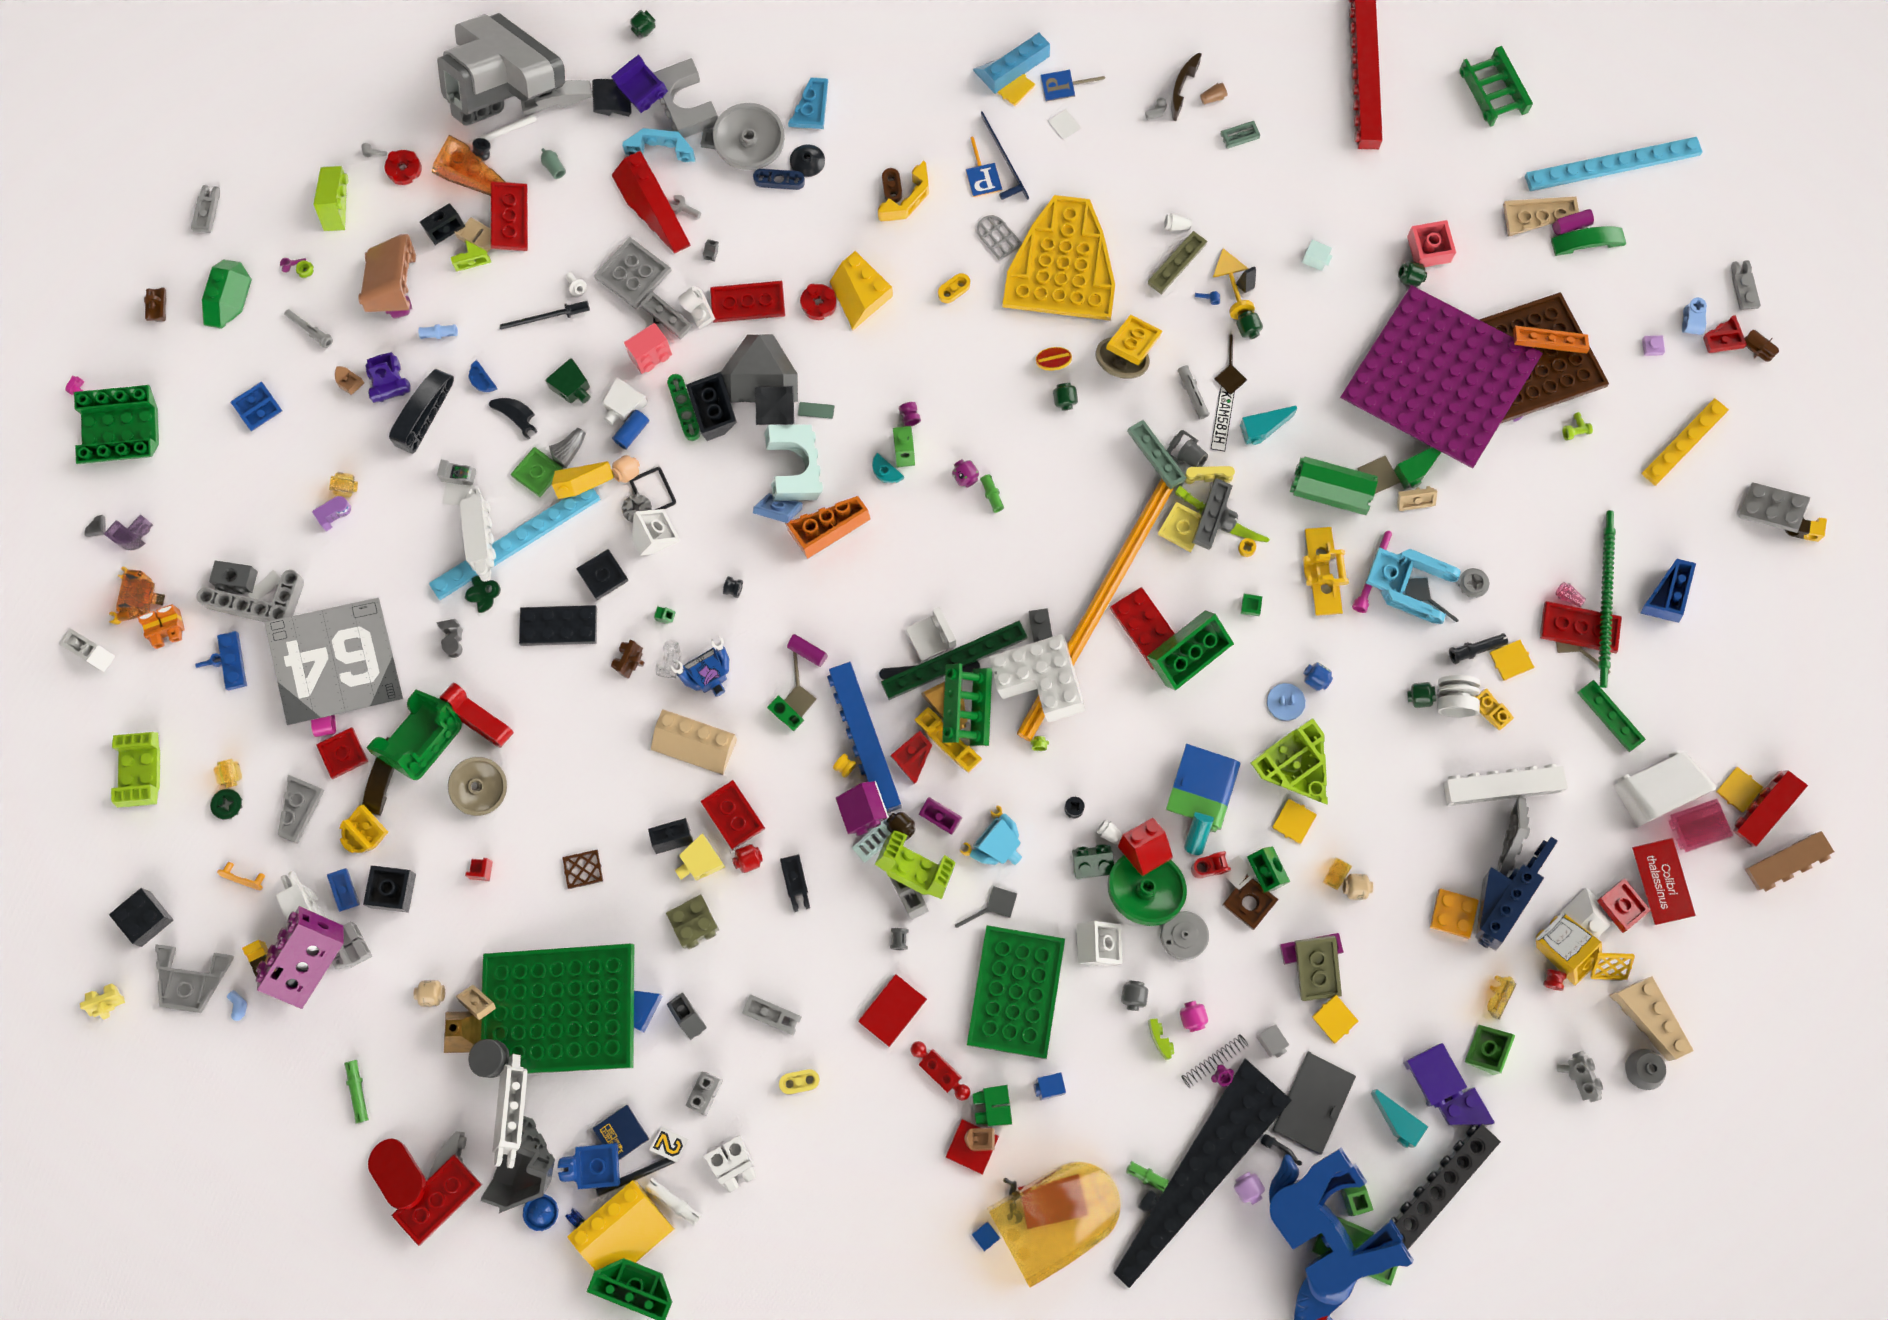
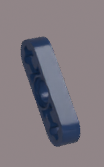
M757 169L753 173L754 183L758 187L800 190L805 185L804 175L799 171ZM777 176L784 178L780 183L774 181ZM796 178H799L798 183H794Z

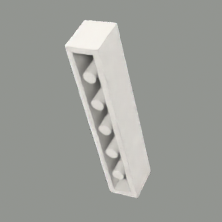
M1548 764L1540 769H1537V766L1526 767L1523 771L1513 768L1506 770V773L1490 771L1487 772V775L1471 773L1463 778H1460V775L1449 776L1443 783L1447 806L1513 799L1518 798V796L1529 797L1563 793L1568 789L1564 766Z

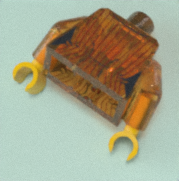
M121 567V570L125 573L123 575L118 574V577L122 579L116 605V612L119 613L110 612L109 615L115 616V618L109 621V623L118 625L122 621L138 618L137 616L149 613L151 604L164 605L165 595L154 593L155 583L143 571L128 570L126 567Z

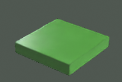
M534 447L510 475L541 497L551 486L555 471L563 470V467Z

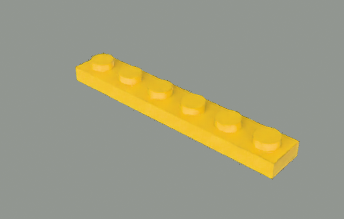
M1714 398L1641 474L1656 486L1729 409Z

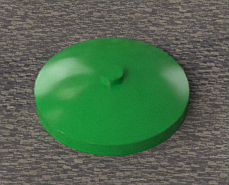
M1123 855L1114 864L1108 877V893L1113 905L1125 918L1137 924L1156 926L1167 923L1178 915L1186 901L1187 885L1185 878L1172 860L1142 876L1126 856Z

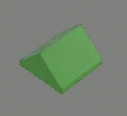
M1478 1025L1465 1062L1492 1075L1501 1074L1515 1035Z

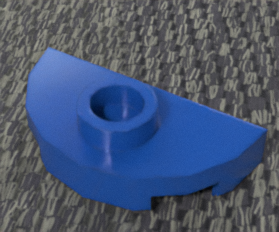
M476 359L471 364L468 375L472 386L482 392L497 390L496 385Z

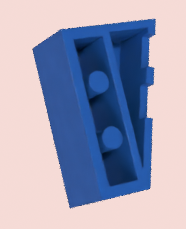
M1676 559L1645 603L1640 614L1679 623L1684 615L1696 563Z
M634 991V1028L645 1033L663 997L661 994Z

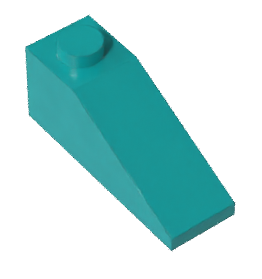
M1297 406L1243 417L1240 427L1246 445L1262 443L1295 415Z
M1378 1089L1372 1090L1371 1095L1391 1132L1398 1138L1397 1142L1405 1148L1416 1147L1428 1126Z

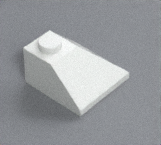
M664 509L637 511L634 513L632 541L640 556L655 554L680 541Z
M1587 887L1558 914L1560 916L1564 912L1596 938L1612 923V919L1596 901L1598 898Z

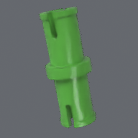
M990 474L984 475L980 478V481L986 492L985 497L989 499L993 512H1000L1004 509L999 496L1000 491L995 487L992 476Z
M1133 1161L1130 1162L1126 1169L1127 1174L1142 1180V1183L1145 1185L1148 1183L1164 1192V1188H1166L1169 1181L1153 1173L1152 1169H1146Z

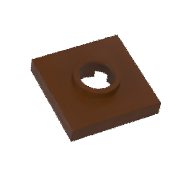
M1252 878L1240 890L1235 888L1222 906L1254 930L1279 899L1270 892L1264 893L1261 885ZM1246 896H1252L1256 900V907L1253 910H1247L1242 905V900Z

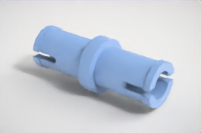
M436 324L434 327H419L418 333L420 339L435 337L436 339H441L447 336H457L458 329L456 324L447 326Z

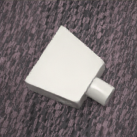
M616 378L603 401L605 409L609 411L605 415L604 420L610 425H613L617 418L625 422L635 409L640 411L648 404L645 395Z

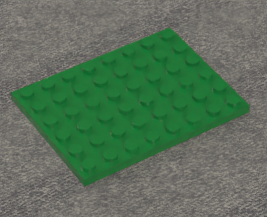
M635 944L483 954L482 993L494 1003L496 1009L482 1018L481 1040L492 1039L501 1041L508 1048L510 1056L512 1054L521 1055L520 1067L527 1069V1074L633 1068Z

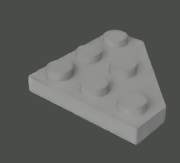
M1518 796L1511 811L1509 830H1506L1503 842L1504 848L1498 862V871L1507 876L1509 870H1513L1515 857L1520 855L1522 851L1523 839H1527L1530 833V828H1528L1529 817H1527L1529 807H1527L1526 798Z

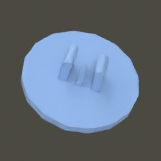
M1283 683L1271 689L1267 697V706L1274 717L1290 721L1302 714L1306 700L1303 692L1298 687Z

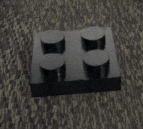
M609 549L576 568L596 601L629 581Z

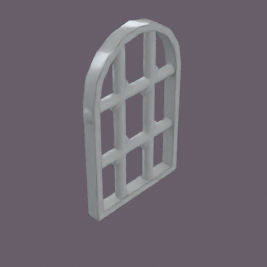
M989 215L979 221L977 226L978 235L999 261L1022 245V242L1001 218ZM988 219L993 225L990 231L983 225L982 222ZM992 219H996L1001 223L996 225ZM1004 225L1010 234L1005 236L1000 230V226ZM980 226L986 231L984 235H981L979 231ZM995 230L1002 236V240L999 242L992 235V232ZM987 235L995 242L992 247L984 239ZM1011 236H1013L1015 240L1019 243L1015 247L1009 241V238ZM1005 240L1012 248L1008 252L1001 246V243ZM997 246L1004 253L1001 257L994 250Z

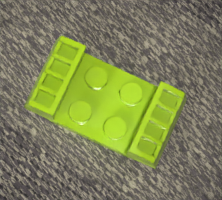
M158 732L113 735L112 748L119 752L118 788H111V802L117 808L156 805L160 789Z
M894 830L886 838L875 865L884 870L890 878L923 895L929 894L942 899L956 862L946 855L942 857L939 864L930 861L904 847L907 835Z

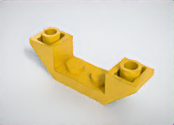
M922 161L920 165H916L912 170V182L917 186L914 187L911 195L905 198L900 206L890 198L885 203L883 202L878 208V220L882 222L907 219L929 195L925 161Z

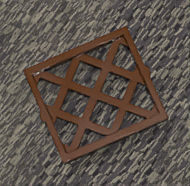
M598 850L562 857L568 889L603 882L602 865L600 864ZM591 854L589 859L584 857L585 855ZM594 855L597 857V864L591 861ZM578 857L575 862L570 860L571 858ZM581 858L587 861L583 867L577 864ZM567 861L573 864L570 870H567ZM589 863L595 866L591 873L585 869ZM575 866L581 869L578 875L572 873ZM597 868L600 873L599 878L593 875ZM583 871L589 874L585 881L580 878ZM569 875L575 877L572 883L569 882ZM591 876L596 879L593 881H589ZM577 880L583 882L580 884H575Z

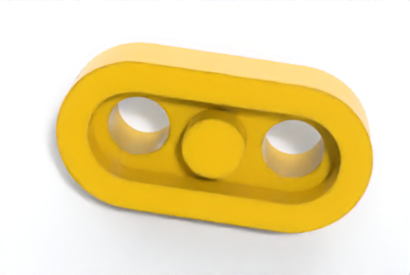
M964 273L956 274L941 285L938 289L939 300L943 303H951L967 292L970 288V278Z

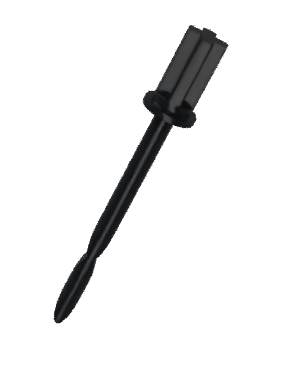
M588 301L571 305L566 303L564 304L565 309L500 324V329L511 328L567 314V317L570 318L571 315L590 311Z

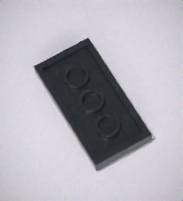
M596 605L520 607V646L597 644Z

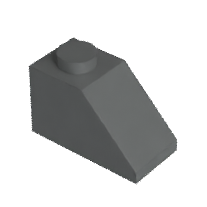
M683 992L667 1003L678 1025L690 1040L700 1035L707 1028Z

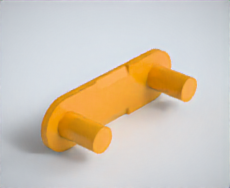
M227 862L223 870L219 869L217 871L221 877L256 890L261 891L263 889L260 884L265 875L262 873L258 874L255 881L235 876L230 873L234 866L231 862Z

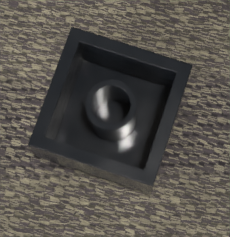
M371 865L363 905L373 909L409 913L416 873L407 869Z
M143 888L137 890L109 914L129 941L140 947H143L174 921L151 891Z

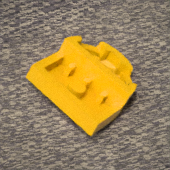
M359 805L348 819L341 822L339 829H342L340 842L351 853H363L373 850L388 834L387 829L365 805Z

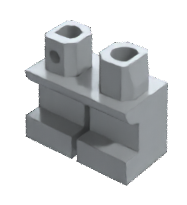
M351 921L343 927L344 944L338 952L339 956L335 957L332 961L334 968L337 970L346 966L352 968L373 957L357 925Z
M702 1071L685 1106L707 1116L714 1101L713 1096L716 1097L723 1080Z

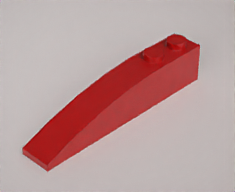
M638 151L625 157L612 173V178L627 205L648 224L649 228L674 253L690 247L689 240L642 152Z

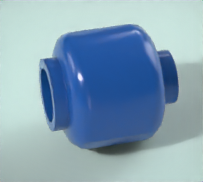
M1319 662L1313 665L1309 664L1303 672L1306 675L1304 682L1316 691L1326 690L1333 680L1332 671Z

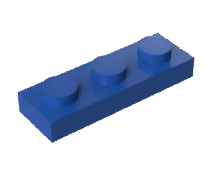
M233 631L217 635L225 689L229 691L246 687L247 682L239 633Z

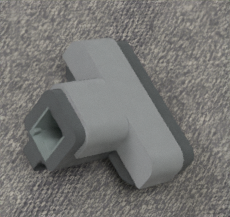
M500 13L491 16L483 14L456 24L455 38L456 44L459 46L444 51L443 56L437 59L441 93L450 103L451 115L465 126L499 114L504 109L505 99L515 96L521 101H527L560 88L565 83V68L561 58Z

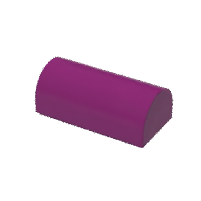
M1591 209L1558 218L1552 224L1554 233L1559 236L1593 225V212Z
M793 634L788 642V649L819 667L824 664L828 657L826 652L796 634Z
M930 797L927 798L918 814L951 835L955 832L963 818Z

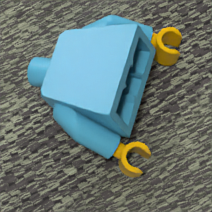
M997 805L996 809L1000 812L994 814L991 811V816L994 820L973 844L974 849L965 842L963 844L968 846L969 849L966 852L962 850L960 852L964 856L970 855L971 858L983 864H1004L1009 860L1012 864L1016 865L1022 858L1016 851L1021 844L1018 839L1017 825L1007 814H1003L1001 806Z

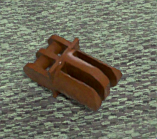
M1756 330L1750 331L1745 337L1747 343L1745 347L1756 354L1754 358L1759 356L1764 361L1770 362L1779 353V348L1770 342L1773 338L1768 340Z

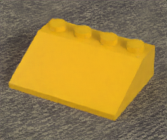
M632 1180L571 1232L567 1238L596 1271L623 1258L636 1263L671 1233L674 1228L636 1180Z

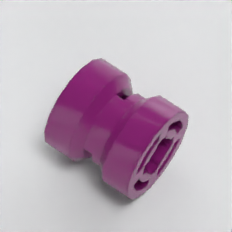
M907 402L899 406L898 409L903 416L902 422L904 426H915L921 422L915 402Z

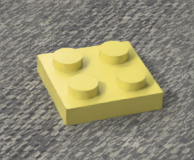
M1176 502L1160 528L1158 535L1191 553L1195 546L1192 541L1201 515Z

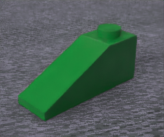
M1431 447L1397 464L1394 472L1403 488L1411 487L1413 489L1419 486L1442 452Z

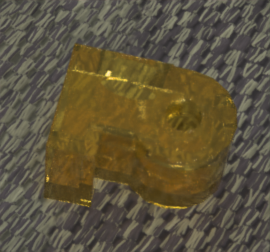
M1335 857L1323 883L1338 890L1352 866Z

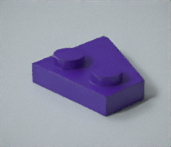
M1475 1087L1438 1107L1448 1125H1492L1495 1123Z

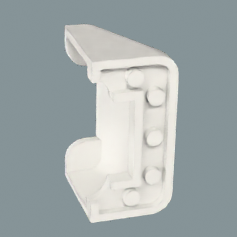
M1680 750L1669 754V759L1631 777L1629 774L1618 778L1619 783L1615 784L1614 788L1636 827H1640L1716 789L1710 778L1685 751L1680 752Z

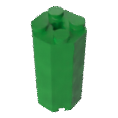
M1304 456V458L1300 457L1299 463L1296 466L1295 478L1291 484L1290 492L1297 497L1367 515L1371 507L1368 503L1373 501L1378 476Z

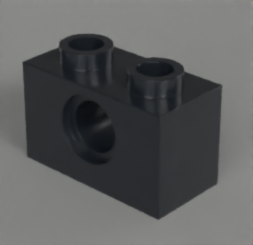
M450 203L419 221L434 245L453 235L454 232H458L466 227Z

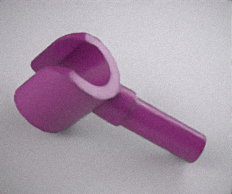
M282 258L280 261L281 271L289 272L291 266L296 265L300 261H306V258L298 260Z

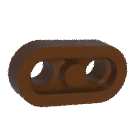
M887 168L882 173L884 196L886 200L890 198L897 203L902 199L900 174L894 168Z

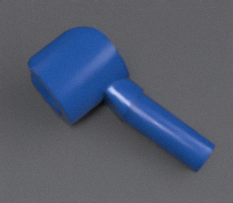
M1213 291L1210 294L1195 293V297L1210 299L1212 305L1220 304V294L1217 291Z
M212 654L209 660L196 663V668L207 665L220 667L222 665L221 661L214 662L215 659L220 658V654Z

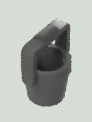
M1184 430L1179 431L1177 436H1174L1166 450L1172 459L1180 465L1184 462L1192 467H1202L1208 459V454L1197 445L1199 440ZM1185 434L1191 439L1182 446L1176 458L1171 455V452Z

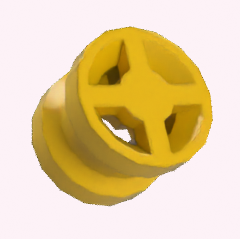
M844 753L835 762L833 769L841 772V775L846 778L854 770L857 763L849 760L848 755Z

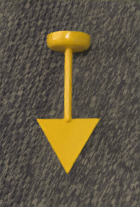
M1223 248L1213 278L1229 274L1237 300L1230 307L1229 313L1231 318L1238 320V316L1242 313L1255 311L1253 302L1241 300L1233 273L1247 270L1248 267Z

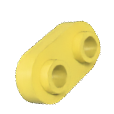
M812 1069L792 1072L780 1078L779 1088L788 1095L810 1091L817 1088L820 1078L818 1073ZM808 1076L813 1077V1082L811 1084L806 1083V1078ZM789 1080L793 1081V1087L791 1088L786 1087V1083Z

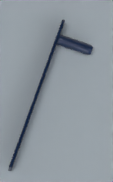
M981 111V117L1018 183L1017 186L1000 193V199L1004 200L1022 191L1028 200L1027 191L983 111Z

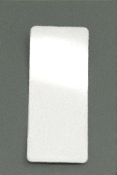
M272 570L254 586L252 593L246 592L249 598L259 600L279 584L280 577Z

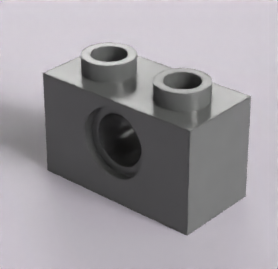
M215 560L209 582L219 591H227L229 589L238 594L252 593L258 571L249 565ZM236 575V578L233 581H230V579Z

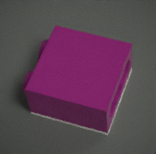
M876 781L860 783L835 798L848 834L856 833L857 836L863 835L868 832L869 828L878 827L882 821L889 818Z

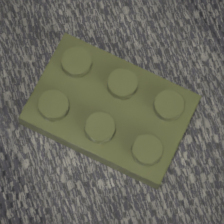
M1333 935L1296 940L1295 951L1301 1000L1310 1001L1332 998L1335 994L1338 997L1342 996L1336 937Z

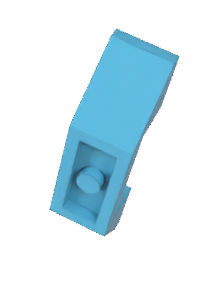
M643 128L622 144L625 155L629 156L638 151H641L643 154L645 144H648L650 146L661 145L668 148L676 147L677 160L682 162H695L696 160L692 147L679 132Z

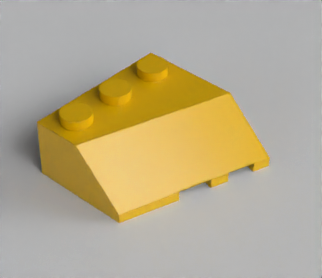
M856 251L841 262L829 281L852 330L857 328L893 297L892 286Z

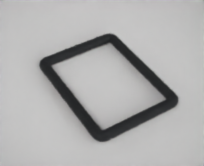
M655 467L630 480L636 495L638 491L633 481L659 471L672 502L655 510L667 509L676 504V499L660 467Z

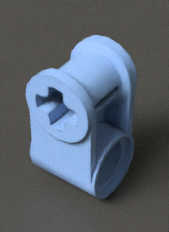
M1694 298L1690 304L1685 306L1682 323L1683 333L1703 335L1705 332L1707 305L1702 298Z

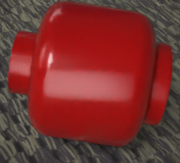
M751 844L735 850V857L732 858L735 869L739 868L742 873L759 868L763 861L759 848Z

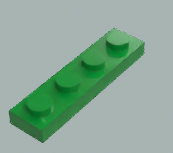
M1592 680L1577 692L1628 752H1631L1646 740L1595 680Z

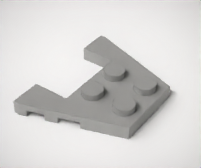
M156 944L155 952H157L158 960L156 967L159 973V1007L202 1013L232 963L234 956L214 953L209 973L174 969L171 967L176 947Z

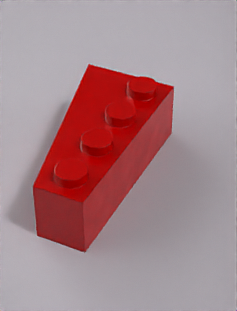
M1789 770L1778 771L1770 783L1761 791L1757 800L1747 808V813L1744 817H1740L1735 822L1733 832L1751 846L1757 847L1808 785Z

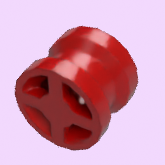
M1547 969V979L1544 981L1543 986L1563 991V981L1566 979L1567 974L1558 970Z

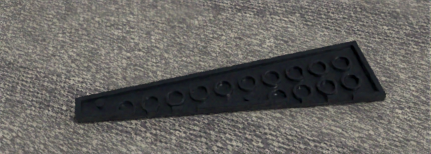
M1246 1058L1238 1068L1232 1082L1224 1091L1116 1268L1114 1274L1128 1288L1134 1284L1292 1101Z

